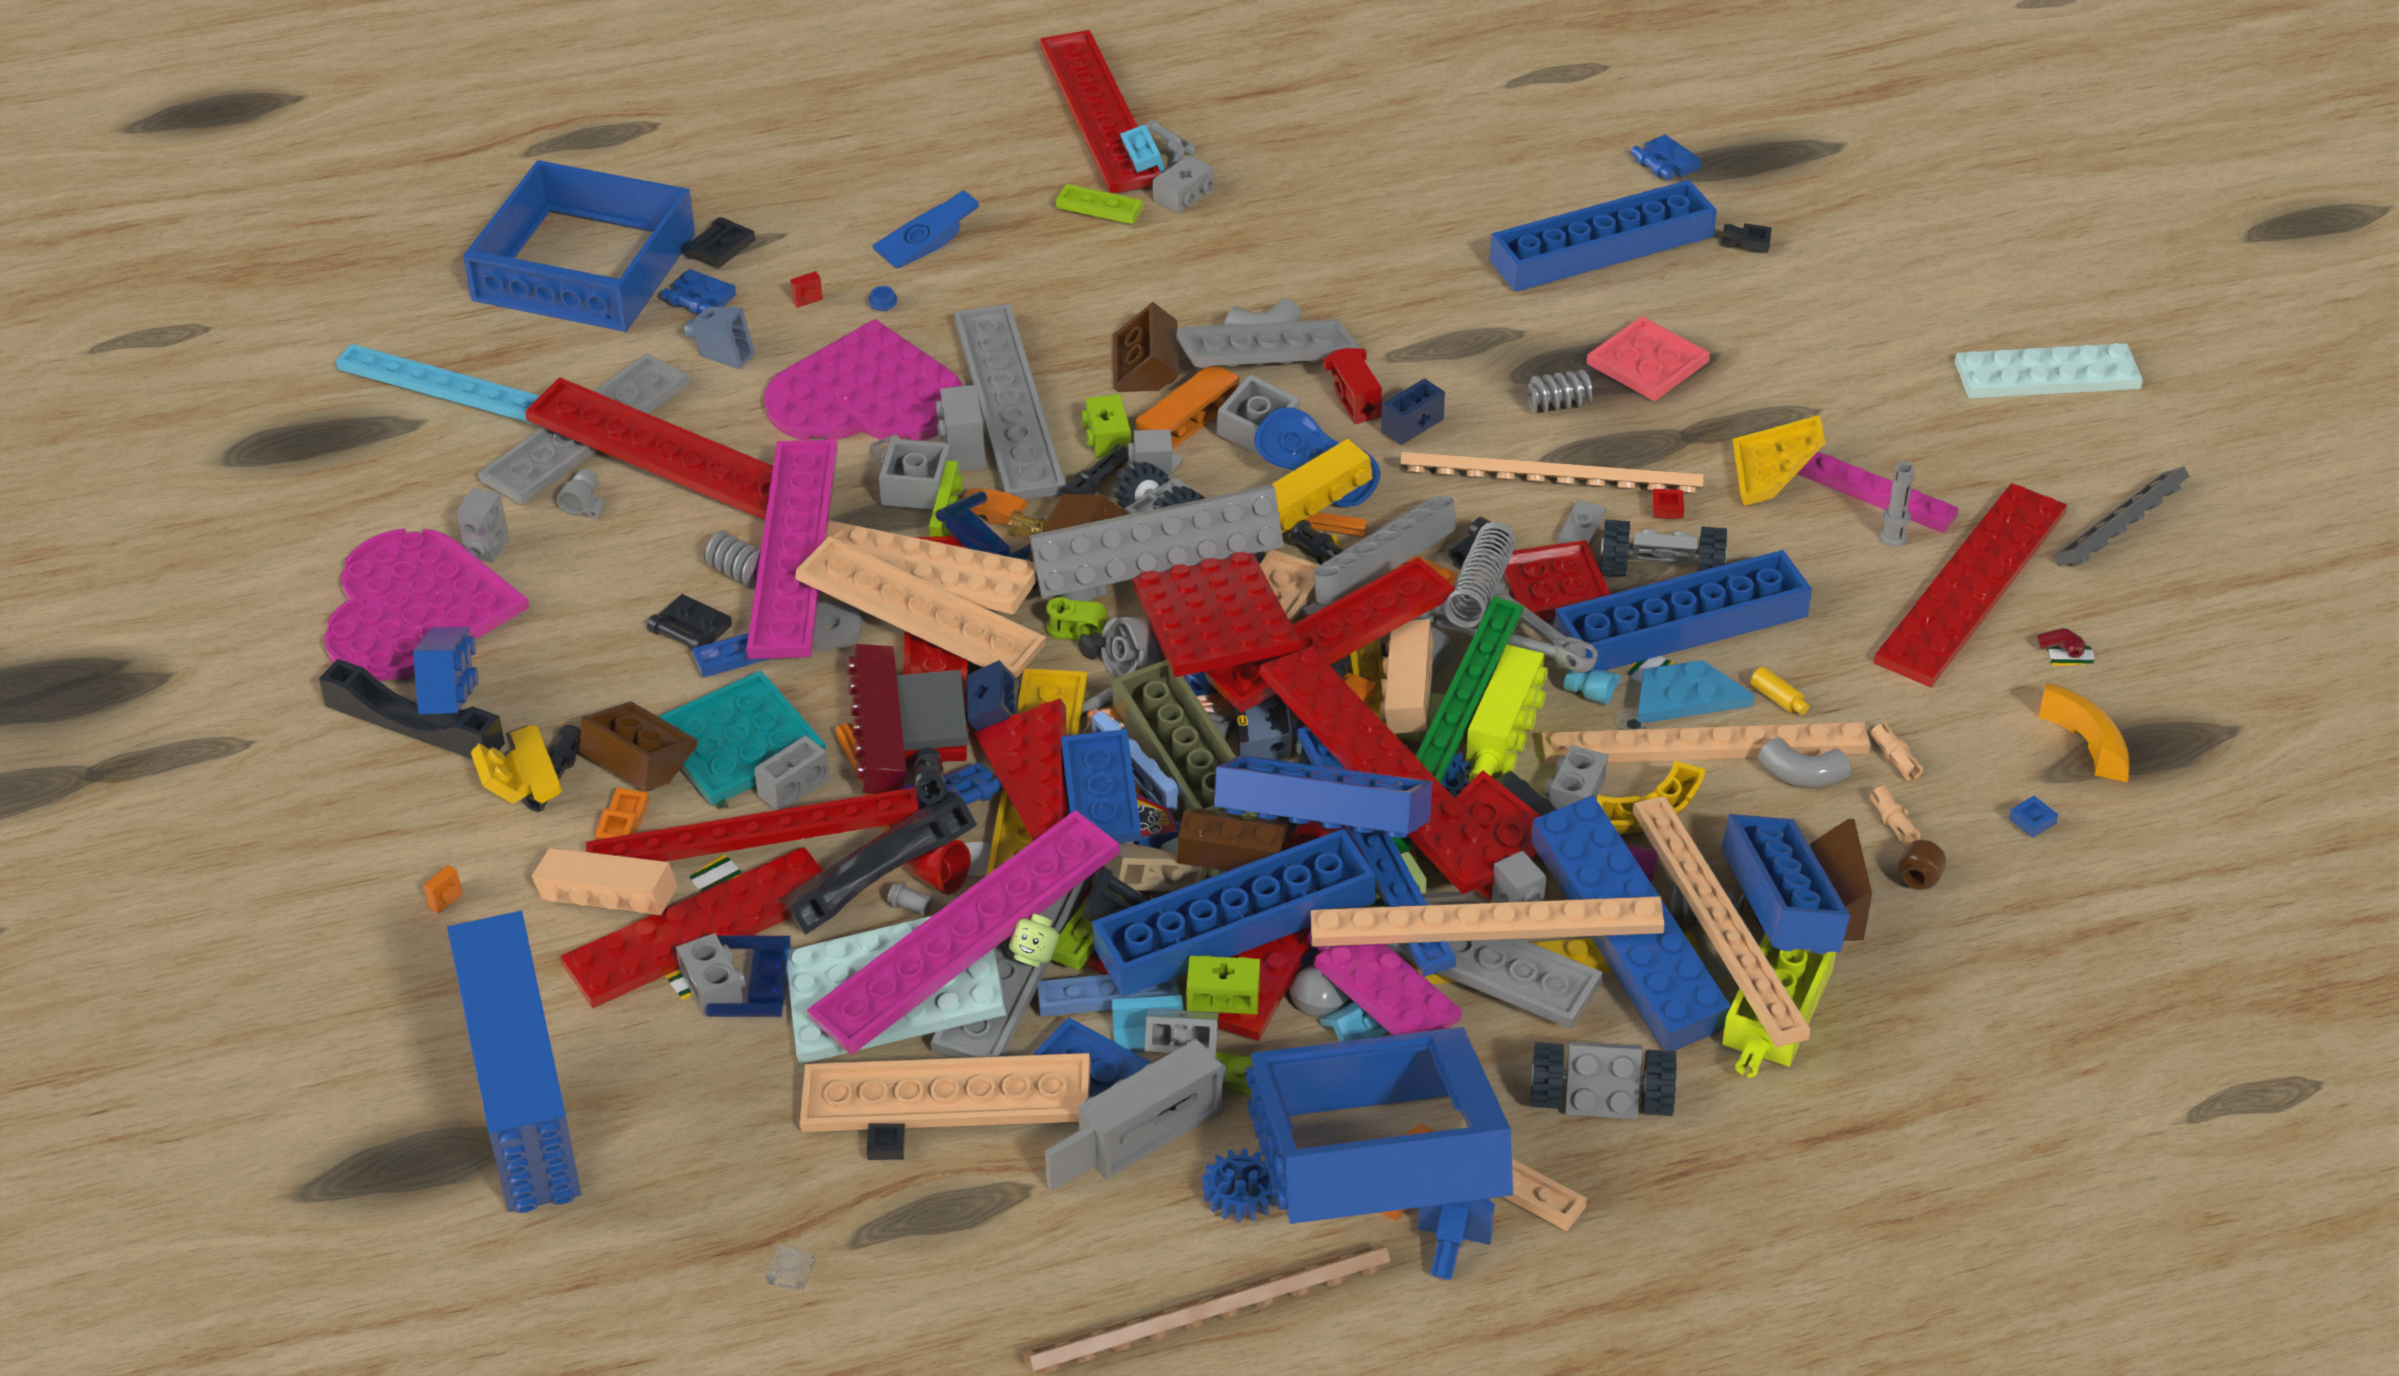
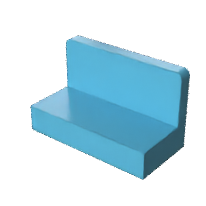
M1146 125L1120 134L1137 172L1156 165L1161 174L1165 171L1161 155Z
M1182 995L1112 999L1114 1042L1134 1053H1146L1145 1030L1148 1008L1183 1010Z
M1355 1001L1319 1019L1321 1026L1334 1028L1339 1042L1376 1038L1389 1032Z

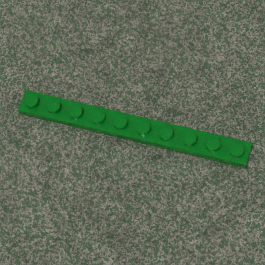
M1493 596L1415 756L1441 784L1485 694L1502 654L1522 616L1524 608L1522 605ZM1408 835L1403 838L1392 837L1399 852L1405 853L1410 851L1413 841Z

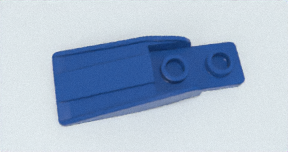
M963 190L945 203L939 204L881 239L873 245V249L894 268H901L946 245L959 232V221L979 208V203Z

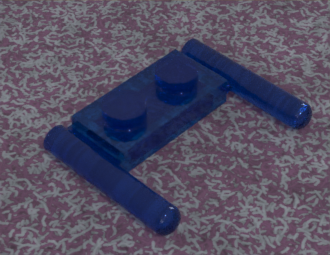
M983 491L936 511V518L940 522L945 521V527L968 549L1022 560L1031 557L1028 555L1031 550V544L1011 553L1009 551L1011 547L970 510L987 501V494Z
M717 936L721 945L727 944L729 949H754L748 1003H709L705 1007L706 1015L708 1017H782L791 936Z

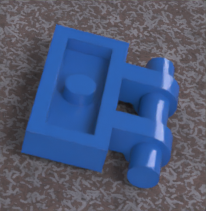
M1666 134L1645 143L1643 149L1634 146L1630 151V154L1635 157L1637 163L1642 166H1648L1652 169L1654 175L1659 178L1663 177L1668 181L1675 174L1682 177L1699 169L1701 166V159Z
M688 269L673 283V290L665 288L662 291L661 297L669 301V304L672 306H683L689 308L691 313L699 315L707 307L725 306L736 295L735 285Z
M979 762L944 775L946 793L952 791L960 795L966 805L978 800L981 802L987 801L992 798V794L1003 790L1000 780L998 778L993 780L991 771Z

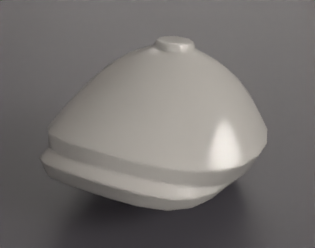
M1315 966L1308 967L1299 972L1289 985L1290 996L1297 1009L1311 1017L1326 1016L1339 1009L1349 998L1347 994Z

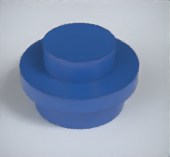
M878 286L871 291L869 304L878 311H888L897 304V295L891 287Z

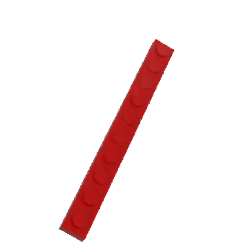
M916 787L586 841V852L667 862L898 824L920 810L919 795L916 792Z

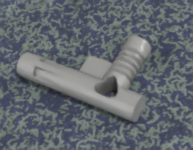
M1151 119L1148 122L1147 129L1166 140V148L1174 153L1171 166L1182 160L1185 153L1190 156L1193 155L1196 148L1194 145L1166 129L1157 121Z

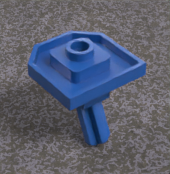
M1490 1199L1419 1207L1418 1229L1436 1233L1435 1239L1438 1242L1431 1269L1433 1277L1441 1280H1451L1453 1278L1459 1247L1463 1248L1465 1240L1491 1244L1495 1204Z

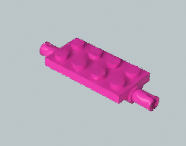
M1311 931L1307 937L1310 945H1312ZM1386 944L1314 946L1321 952L1316 956L1314 966L1392 1035L1448 1029L1461 1020L1463 1010Z

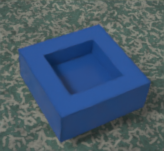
M2034 795L2012 808L2009 819L2034 838L2057 823L2058 813Z

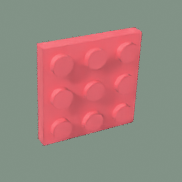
M1641 316L1587 354L1586 364L1655 402L1707 364L1710 352Z

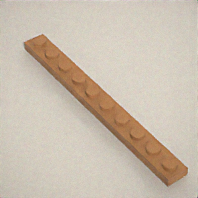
M1375 1243L1022 1351L1025 1364L1032 1371L1038 1370L1039 1374L1051 1373L1061 1369L1060 1363L1072 1359L1075 1360V1363H1082L1097 1358L1096 1352L1111 1348V1352L1129 1349L1133 1347L1132 1341L1144 1337H1147L1148 1341L1167 1337L1169 1335L1168 1330L1182 1326L1183 1330L1194 1329L1204 1325V1319L1218 1315L1219 1319L1230 1318L1240 1314V1308L1253 1304L1254 1308H1261L1274 1304L1276 1302L1275 1297L1287 1293L1289 1297L1307 1294L1311 1292L1310 1286L1324 1283V1286H1333L1345 1282V1276L1358 1272L1360 1276L1373 1274L1381 1270L1380 1265L1391 1262L1388 1249L1383 1245Z

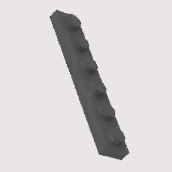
M2185 467L2162 472L2054 554L2053 557L2058 566L2072 563L2073 566H2078L2090 559L2088 554L2106 547L2109 544L2107 541L2109 538L2124 533L2127 530L2125 527L2127 524L2139 521L2145 516L2144 511L2159 506L2163 503L2162 498L2164 496H2169L2180 490L2179 484L2190 477Z

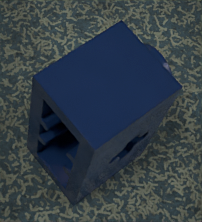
M1424 378L1382 403L1381 431L1402 445L1444 420L1445 391Z
M1000 660L967 675L966 698L968 712L966 713V720L973 730L979 731L1018 714L1017 678Z

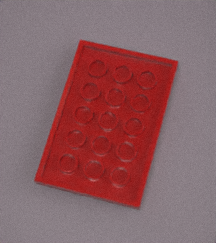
M1238 552L1233 554L1232 557L1219 560L1209 558L1203 560L1200 564L1191 566L1185 564L1175 565L1171 570L1162 572L1154 570L1145 571L1139 577L1132 578L1134 591L1174 677L1301 651L1300 640L1253 552Z

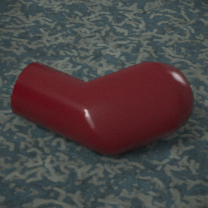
M2060 628L2037 635L2041 650L2059 646L2067 651L2071 658H2079L2085 652V642L2082 637L2068 628Z

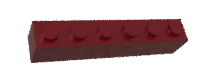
M856 644L854 656H848L847 675H852L849 679L848 692L849 695L854 696L851 698L850 715L856 716L853 718L852 737H858L854 743V758H859L856 763V779L861 780L862 793L877 794L900 790L901 787H904L906 761L894 646Z

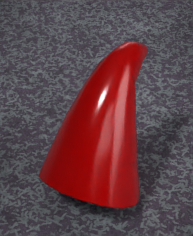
M956 839L902 865L925 884L942 894L950 895L955 893L966 880L971 867V854L966 844Z

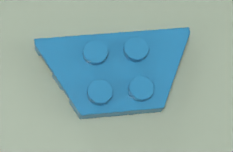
M1703 660L1648 668L1643 671L1637 720L1642 724L1752 707L1755 696Z

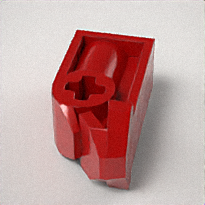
M1342 348L1335 350L1323 359L1325 370H1330L1331 376H1334L1333 381L1336 395L1354 424L1381 418L1382 387L1364 361L1367 360L1366 350L1364 348Z

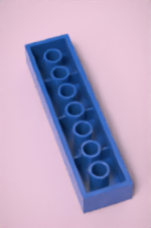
M1690 180L1491 233L1490 262L1515 292L1526 290L1545 283H1551L1563 278L1714 237L1717 209Z
M1780 550L1555 609L1554 628L1565 637L1577 638L1593 645L1597 650V662L1593 669L1606 671L1808 617L1812 588L1785 551ZM1587 649L1586 651L1587 658L1593 657V654L1589 649Z
M1594 795L1533 819L1531 843L1567 900L1659 897ZM1661 900L1664 933L1591 936L1661 1049L1663 1051H1676L1724 1030L1726 1016L1731 1006Z
M1341 829L1092 921L1094 949L1121 996L1125 997L1188 973L1189 956L1231 957L1311 927V910L1361 908L1375 903V874L1346 830Z

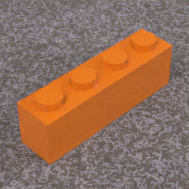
M1219 365L1204 368L1167 397L1161 399L1147 412L1141 414L1136 419V430L1170 429L1172 450L1217 417L1218 409L1240 386V377Z

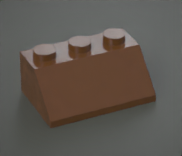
M1151 302L1113 334L1114 389L1117 392L1160 391L1167 384L1173 383L1179 375V350L1176 338L1177 320L1154 302Z
M1063 493L1040 533L1120 517L1128 513L1103 495ZM1031 548V550H1030V552L1028 553V555L1033 558L1032 548Z
M630 701L582 717L579 752L594 763L613 772L617 777L633 784L637 789L647 792L669 784L696 748L698 740Z
M1188 807L1183 813L1178 836L1177 863L1230 871L1284 850L1288 822Z
M1847 819L1811 842L1810 848L1850 914L1844 941L1864 940L1872 890L1855 819Z

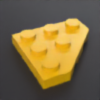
M1820 415L1732 439L1740 495L1744 506L1774 498L1826 443Z

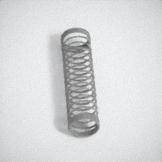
M1491 522L1480 528L1453 585L1455 591L1448 596L1444 611L1448 620L1457 627L1468 629L1479 625L1494 596L1516 547L1515 534L1505 524ZM1489 529H1500L1506 532L1510 536L1511 540L1505 534L1499 531ZM1488 533H1496V534H1499V535L1503 536V537L1508 541L1509 545L1507 544V542H1506L1504 539H1502V538H1500V537H1498V536H1496V535H1485V536H1483V535H1484V534H1488ZM1488 537H1490V538H1496V539L1502 541V542L1506 545L1507 549H1506L1501 543H1499V542H1497V541H1495V540L1484 539V538H1488ZM1484 542H1492V543H1495V544L1499 545V546L1504 550L1505 554L1501 551L1500 548H1498V547H1496V546H1494V545H1492V544H1481V543H1484ZM1483 547H1492L1498 550L1501 553V555H1499L1497 552L1491 549H1485ZM1480 565H1483V566L1489 568L1490 570L1484 569V568L1481 567ZM1458 595H1459L1464 601H1466L1467 603L1473 604V605H1477V606L1480 605V607H1471V606H1468V605L1464 604V603L1459 599ZM1463 595L1476 600L1478 603L1469 601ZM1455 598L1457 599V601H1458L1462 606L1466 607L1467 609L1480 610V611L1470 612V611L1464 610L1463 608H1461V607L1457 604ZM1453 603L1455 604V606H1456L1459 610H1461L1462 612H1464V613H1466V614H1471V615L1479 614V615H1478V616H1473V617L1464 616V615H1462L1461 613H1459V612L1455 609ZM1451 608L1454 610V612H1455L1457 615L1461 616L1462 618L1470 619V620H1472V619H1477V620H1475V621H1470V622H1468V621H1463V620L1457 618V617L1453 614V612L1451 611Z

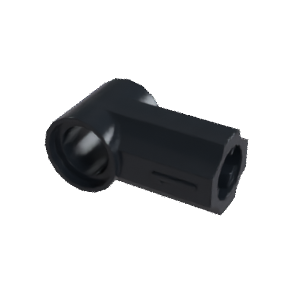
M1478 517L1470 526L1468 534L1449 548V558L1453 561L1455 567L1461 570L1480 528L1487 523H1491L1490 520ZM1489 529V530L1499 531V532L1505 534L1507 537H1509V535H1508L1506 532H1504V531H1502V530H1500V529ZM1488 533L1483 535H1496L1507 542V540L1503 536L1496 533ZM1490 537L1484 538V539L1495 540V541L1501 543V544L1505 547V544H1504L1502 541H1500V540H1498V539H1496V538H1490ZM1484 542V543H1481V544H1492V545H1494V546L1500 548L1501 551H1502V548H1501L1499 545L1495 544V543H1492V542ZM1483 547L1485 549H1491L1497 553H1500L1498 550L1492 547Z

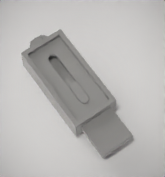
M1194 1039L1184 1046L1175 1048L1172 1053L1160 1060L1147 1064L1142 1070L1132 1076L1117 1081L1111 1088L1097 1096H1091L1086 1099L1083 1104L1078 1106L1080 1131L1045 1150L1047 1186L1053 1191L1093 1167L1105 1179H1108L1221 1113L1222 1083L1226 1079V1066L1217 1057H1214L1197 1039Z

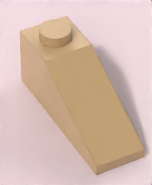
M1119 844L1121 853L1104 865L1113 871V876L1139 891H1176L1205 879L1207 871L1205 867L1178 864L1177 852L1135 844Z

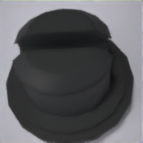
M1096 632L1090 636L1081 634L1078 646L1082 655L1088 659L1095 660L1097 653L1101 651V647H1105L1104 637Z

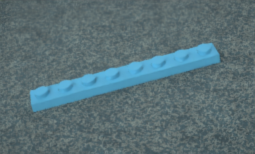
M351 344L336 360L337 369L529 423L532 422L526 420L525 411L540 397V395L354 344Z

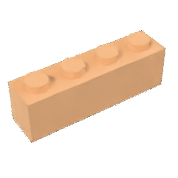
M1430 619L1412 620L1391 631L1390 635L1385 636V648L1389 657H1384L1383 659L1384 674L1387 676V679H1382L1381 683L1382 696L1385 701H1380L1381 721H1387V726L1393 733L1428 731L1434 640Z
M556 848L548 849L532 874L541 900L655 915L663 913L678 887L669 862Z

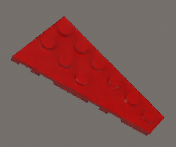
M1061 698L1042 703L1036 708L1021 714L1012 715L1004 721L974 732L1033 841L1068 816V792L1061 737L1067 736L1066 705Z

